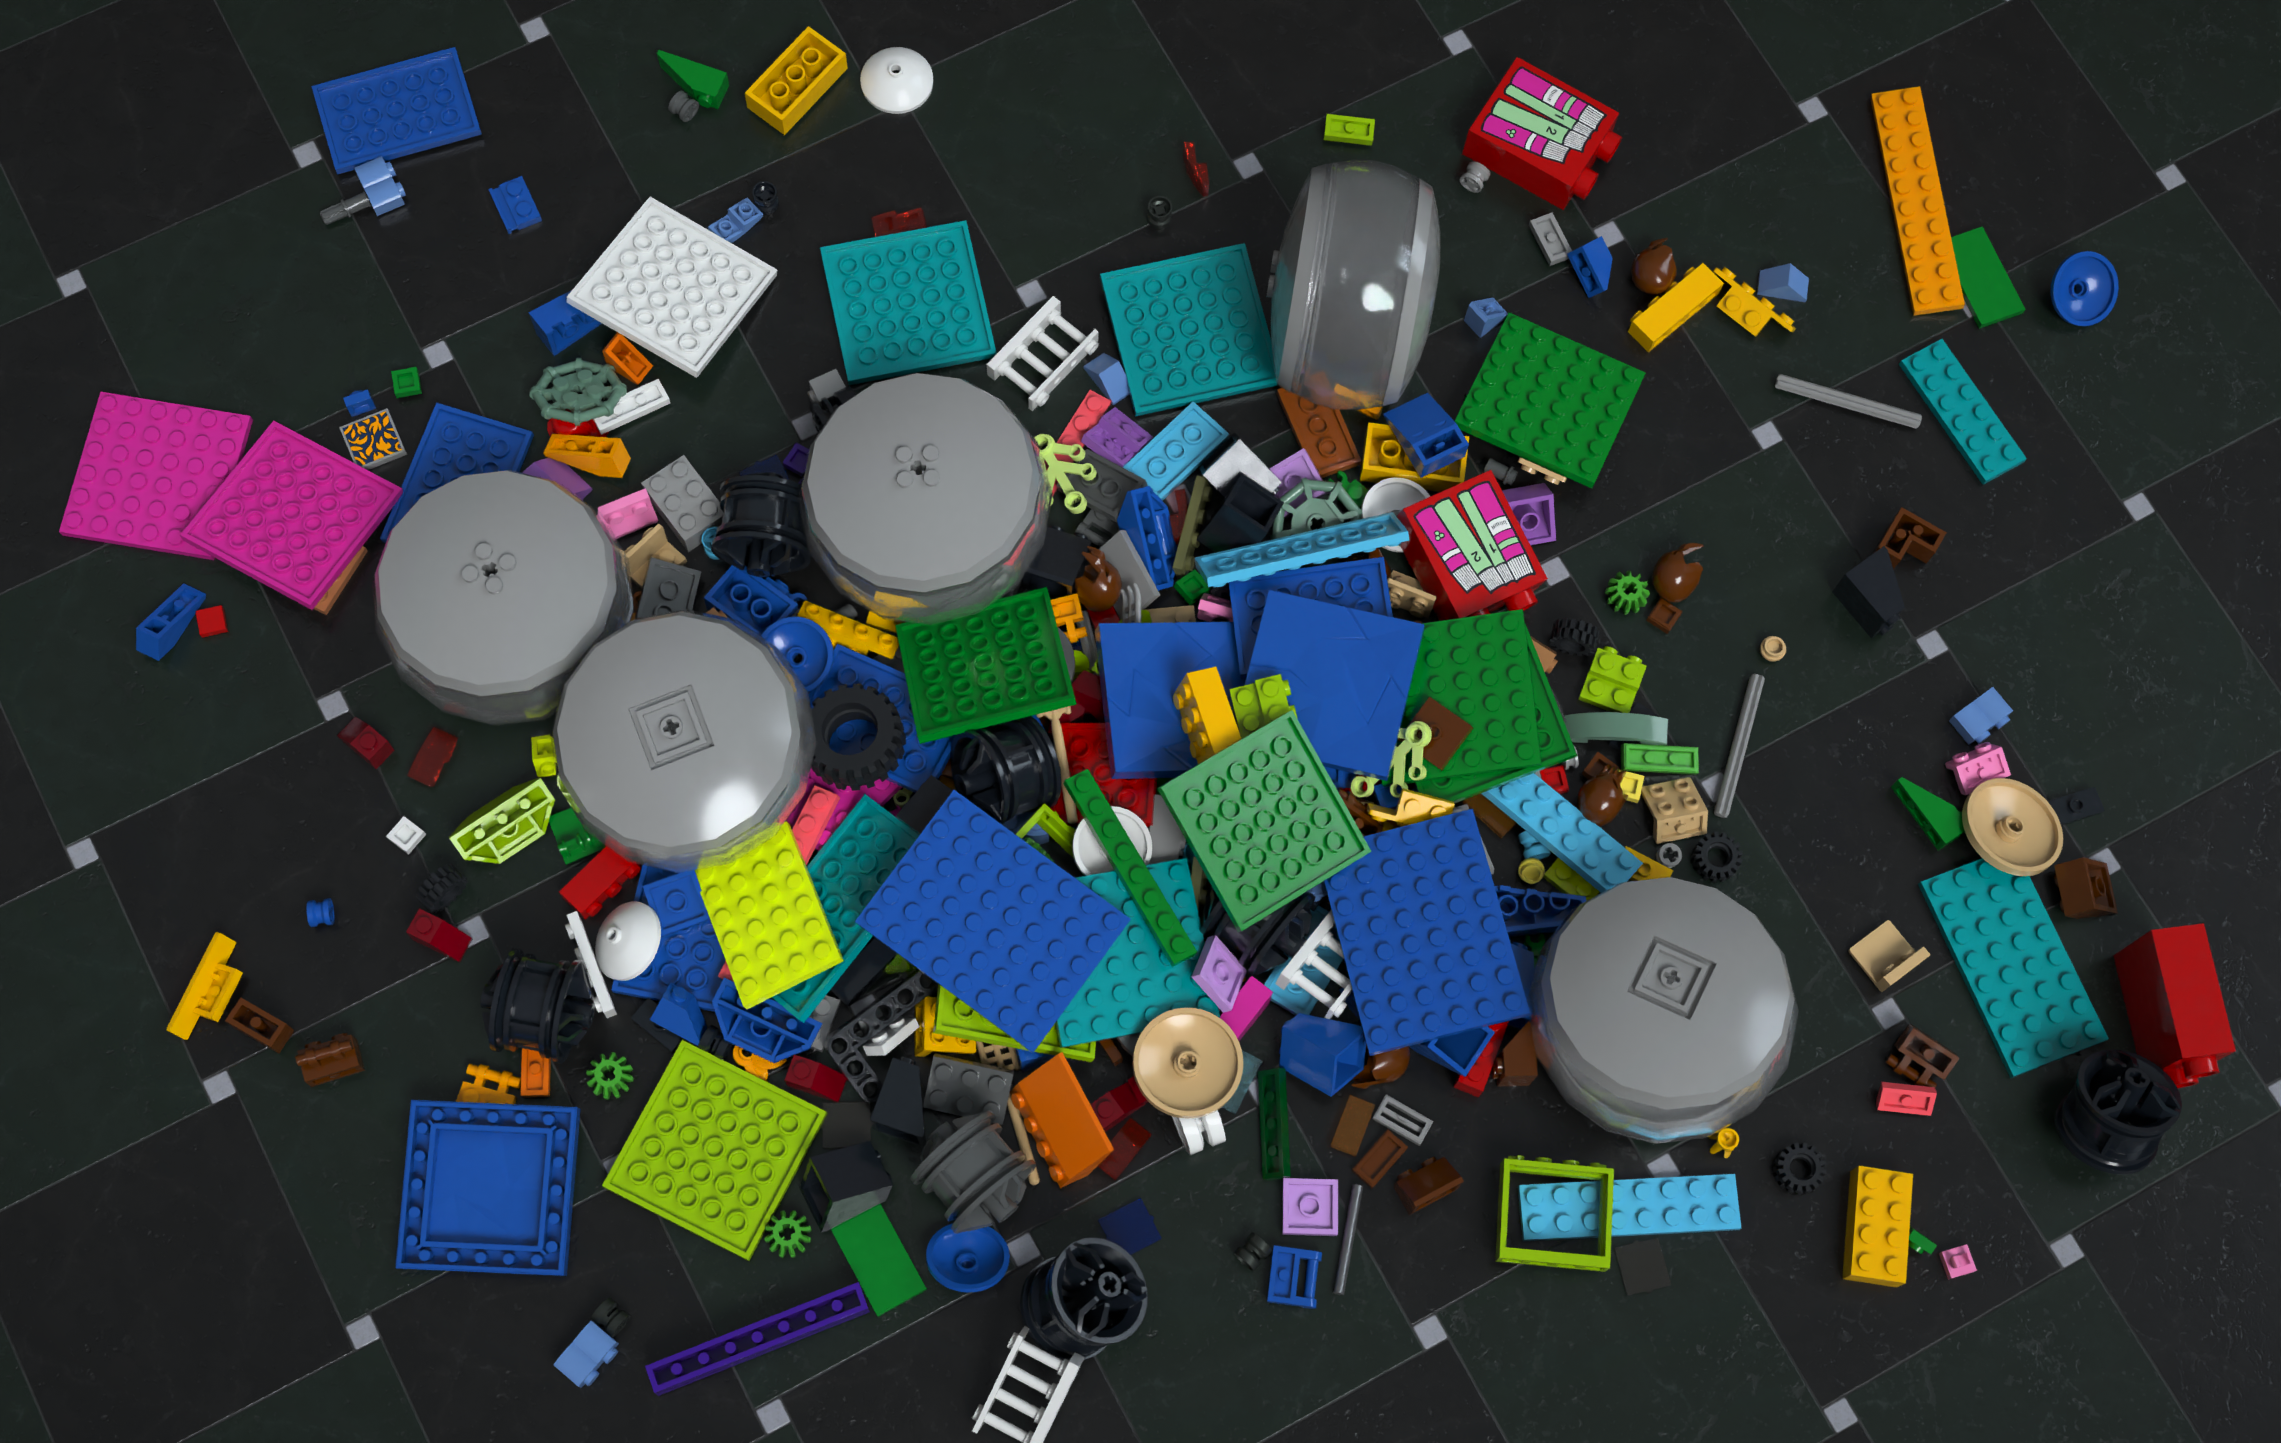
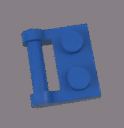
M1274 1245L1267 1302L1316 1309L1315 1290L1318 1262L1322 1260V1252ZM1300 1259L1308 1260L1304 1297L1296 1296Z

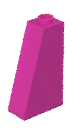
M1251 976L1239 991L1232 1011L1221 1014L1219 1018L1232 1029L1238 1041L1241 1040L1269 1005L1273 992Z

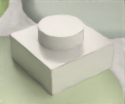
M403 816L386 837L409 855L426 833Z

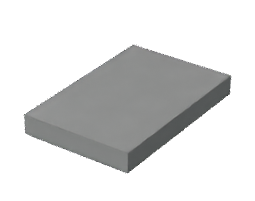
M1120 530L1099 548V550L1104 552L1106 560L1118 569L1121 576L1122 589H1124L1127 597L1128 591L1126 587H1131L1135 597L1133 583L1138 585L1141 592V610H1144L1160 596L1126 530ZM1121 594L1118 601L1114 604L1120 620H1122Z

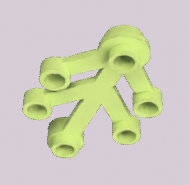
M1047 434L1035 436L1032 440V447L1039 473L1045 460L1049 465L1041 492H1039L1041 502L1044 497L1048 496L1047 501L1042 502L1043 508H1048L1053 504L1054 499L1051 493L1057 479L1066 495L1064 503L1067 509L1073 514L1082 513L1086 509L1087 500L1081 492L1075 491L1065 473L1081 475L1083 479L1090 481L1096 477L1097 471L1090 463L1082 465L1058 461L1054 454L1069 455L1073 461L1079 462L1084 459L1085 450L1079 444L1072 446L1058 444L1053 437ZM1044 445H1047L1045 449L1041 450ZM1080 450V453L1074 456V452ZM1091 469V472L1085 475V471ZM1077 502H1081L1077 507H1074Z
M1415 721L1408 728H1400L1398 738L1405 740L1399 746H1396L1391 768L1394 766L1390 793L1393 797H1400V794L1396 791L1398 785L1408 790V786L1404 782L1406 754L1411 749L1412 766L1408 770L1409 777L1412 780H1422L1426 777L1427 770L1423 766V748L1431 741L1432 732L1425 722ZM1418 730L1422 731L1421 739L1417 737ZM1416 768L1420 770L1419 777L1415 775ZM1367 776L1355 777L1351 782V791L1357 797H1368L1374 791V784L1380 779ZM1364 782L1367 783L1366 791L1362 788Z

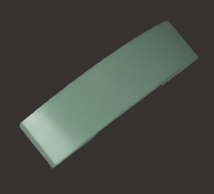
M1592 712L1563 716L1572 742L1588 743V740L1640 741L1641 744L1667 745L1668 719L1619 712Z

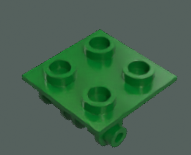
M577 805L550 816L549 823L566 865L602 851L613 840L611 836L585 819Z

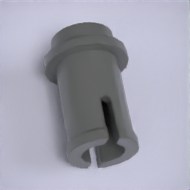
M1492 458L1489 459L1484 469V473L1492 470L1496 478L1504 481V485L1507 483L1512 485L1518 471L1514 470L1515 467H1507Z

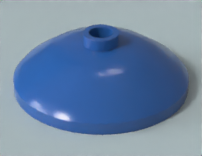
M2083 251L2068 256L2056 269L2051 282V300L2058 315L2064 321L2076 326H2090L2102 321L2111 312L2117 300L2119 289L2117 273L2111 262L2099 253Z
M803 617L780 619L770 625L758 641L769 650L797 695H803L818 688L826 680L832 669L834 650L831 639L820 625L810 619ZM801 654L802 661L795 663V656Z
M952 1223L941 1228L932 1236L926 1250L927 1267L931 1275L940 1284L949 1289L959 1292L983 1291L997 1284L1007 1272L1010 1258L1009 1248L1003 1237L989 1226L955 1234L951 1230Z

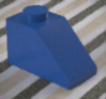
M1602 236L1567 253L1588 298L1608 289L1613 258Z
M670 983L650 1021L698 1046L708 1027L697 1000L693 994L687 992L684 988Z

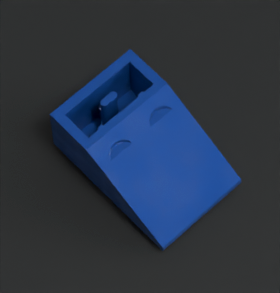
M1429 393L1421 395L1383 414L1420 478L1465 457L1469 443L1456 422Z

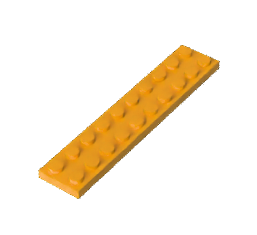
M1919 86L1873 93L1870 99L1913 315L1963 309L1965 303L1921 88Z

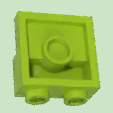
M1604 646L1603 649L1597 648L1578 700L1610 712L1629 713L1647 666L1642 664V660L1636 656L1629 655L1625 658L1617 655L1618 651L1612 647Z
M1281 674L1255 680V683L1229 689L1241 738L1290 710H1293L1297 717L1295 706H1289L1286 697L1291 695L1288 679L1282 680Z

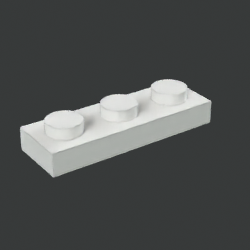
M656 379L621 397L611 416H602L593 419L602 435L670 404V399L659 379Z

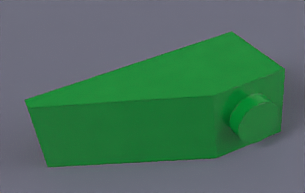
M658 50L657 57L660 67L692 99H695L703 107L719 109L729 87L727 72Z
M1903 777L1891 786L1937 850H1940L1965 833L1962 812L1958 811L1952 804Z

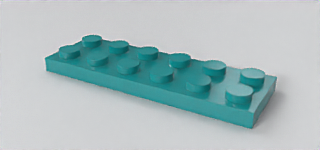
M1943 339L1901 360L1899 366L1983 485L2025 462L2027 458Z

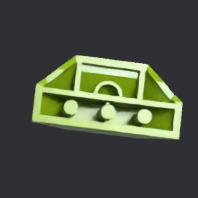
M540 777L514 786L469 815L449 836V839L464 860L500 864L546 833L555 799Z

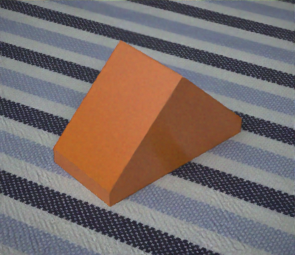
M618 332L602 351L606 364L614 366L615 372L636 385L640 384L653 367Z

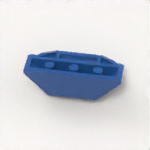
M1150 486L1127 491L1117 518L1119 531L1126 530L1157 590L1172 587L1175 575L1172 567L1177 552V545L1168 507L1153 492Z
M725 977L712 1000L724 1040L773 1064L810 1049L822 1026L821 1022L810 1017L804 1023L801 1022L782 1005L772 999H767L749 1009L744 1008L735 983Z

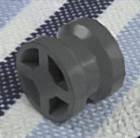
M679 91L671 99L668 110L673 114H678L682 121L688 122L697 113L699 102L695 99H689L688 94L684 91Z

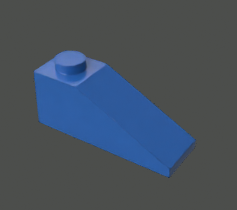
M183 583L136 628V650L159 661L175 646L196 614L195 611H198L204 602L206 594Z

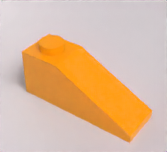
M552 434L543 452L548 458L603 477L622 478L631 459L621 438Z

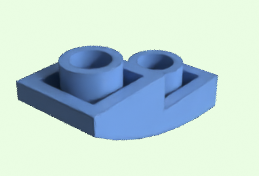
M745 198L730 207L726 216L709 225L708 230L733 243L750 230L763 217V213L748 198Z

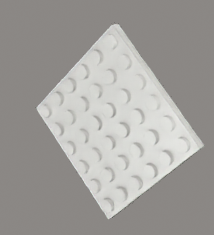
M649 197L567 296V303L697 378L777 276L778 270L654 198Z

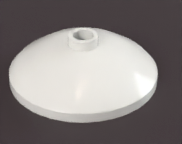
M903 47L886 48L872 55L863 66L860 77L861 89L867 101L875 108L892 114L907 113L920 107L929 98L933 89L932 69L927 60L916 51ZM894 70H899L900 72H899V73H893L892 71H894Z
M1399 477L1384 479L1375 484L1366 494L1361 507V518L1364 519L1390 512L1397 516L1403 508L1430 497V495L1423 487L1409 479ZM1400 545L1382 547L1393 552H1403Z
M1111 806L1145 865H1149L1152 856V839L1147 826L1135 813L1125 808ZM1083 818L1078 824L1072 840V852L1077 867L1084 876L1115 871Z
M637 901L627 902L615 908L603 921L596 938L595 954L600 970L607 977L617 981L633 979L644 972L653 961L660 944L661 926L656 912L650 906Z

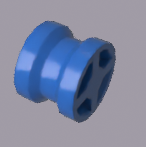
M331 898L324 899L322 902H316L315 900L307 901V919L310 927H316L320 923H325L326 925L334 924V906Z

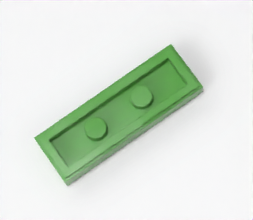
M1624 743L1621 745V770L1696 775L1699 773L1698 747Z

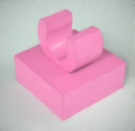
M1967 1244L1939 1253L1948 1280L1977 1271Z

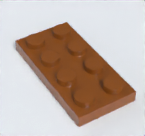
M1324 374L1292 384L1290 393L1283 388L1277 389L1276 394L1300 450L1303 448L1307 450L1321 478L1333 475L1339 470L1344 471L1361 465V458Z

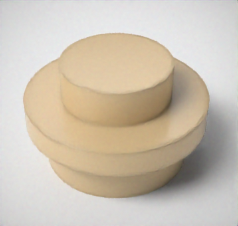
M1769 636L1762 641L1760 652L1768 661H1779L1786 653V645L1781 638Z

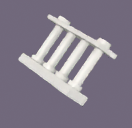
M1052 296L987 363V375L994 381L1000 375L1008 377L1030 395L1028 398L1029 409L1033 411L1037 406H1043L1048 400L1050 392L1087 354L1091 355L1099 345V332L1094 329L1086 337L1061 317V302ZM1049 324H1055L1080 345L1070 354L1044 333V329ZM1033 341H1039L1063 360V363L1053 371L1029 352L1028 346ZM1016 358H1022L1047 378L1038 389L1011 368V364Z
M1332 909L1284 968L1275 983L1283 990H1285L1289 983L1299 985L1330 1008L1324 1017L1326 1019H1331L1333 1015L1338 1018L1347 1006L1344 1001L1353 991L1350 979L1318 957V952L1315 951L1319 945L1327 946L1344 958L1340 942L1333 938V934L1330 932L1336 926ZM1304 964L1314 966L1344 988V991L1337 1000L1302 975L1303 971L1300 969Z
M1024 1326L1019 1334L1014 1332L1007 1345V1348L1011 1349L992 1391L985 1405L979 1404L972 1418L976 1421L972 1431L978 1433L985 1422L1022 1443H1043L1085 1357L1075 1352L1070 1361L1067 1359L1063 1361L1025 1341L1024 1339L1029 1331L1028 1327ZM1021 1351L1057 1370V1374L1062 1376L1058 1385L1055 1383L1051 1385L1013 1365L1018 1352ZM1009 1375L1045 1394V1398L1050 1400L1047 1408L1042 1406L1038 1408L1002 1389L1001 1387L1006 1376ZM995 1399L1034 1418V1422L1038 1424L1035 1432L1030 1430L1028 1433L990 1413Z

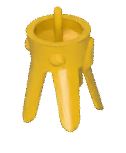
M1725 1128L1719 1133L1709 1135V1139L1717 1140L1710 1148V1153L1715 1154L1723 1149L1725 1150L1724 1158H1728L1732 1150L1739 1143L1737 1132L1731 1128Z

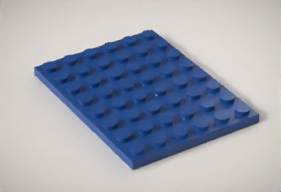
M953 790L855 920V923L1031 1053H1034L1131 919L964 796Z
M1473 809L1364 836L1372 852L1324 880L1370 1056L1530 1016V1010Z

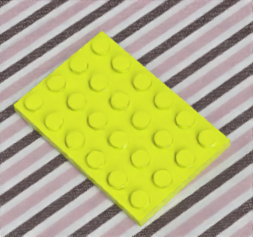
M787 821L693 867L702 890L700 892L744 1008L749 1009L844 961L791 826Z

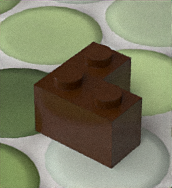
M1901 507L1873 554L1885 546L1888 550L1893 569L1901 561L1905 552L1927 564L1937 551L1947 532Z

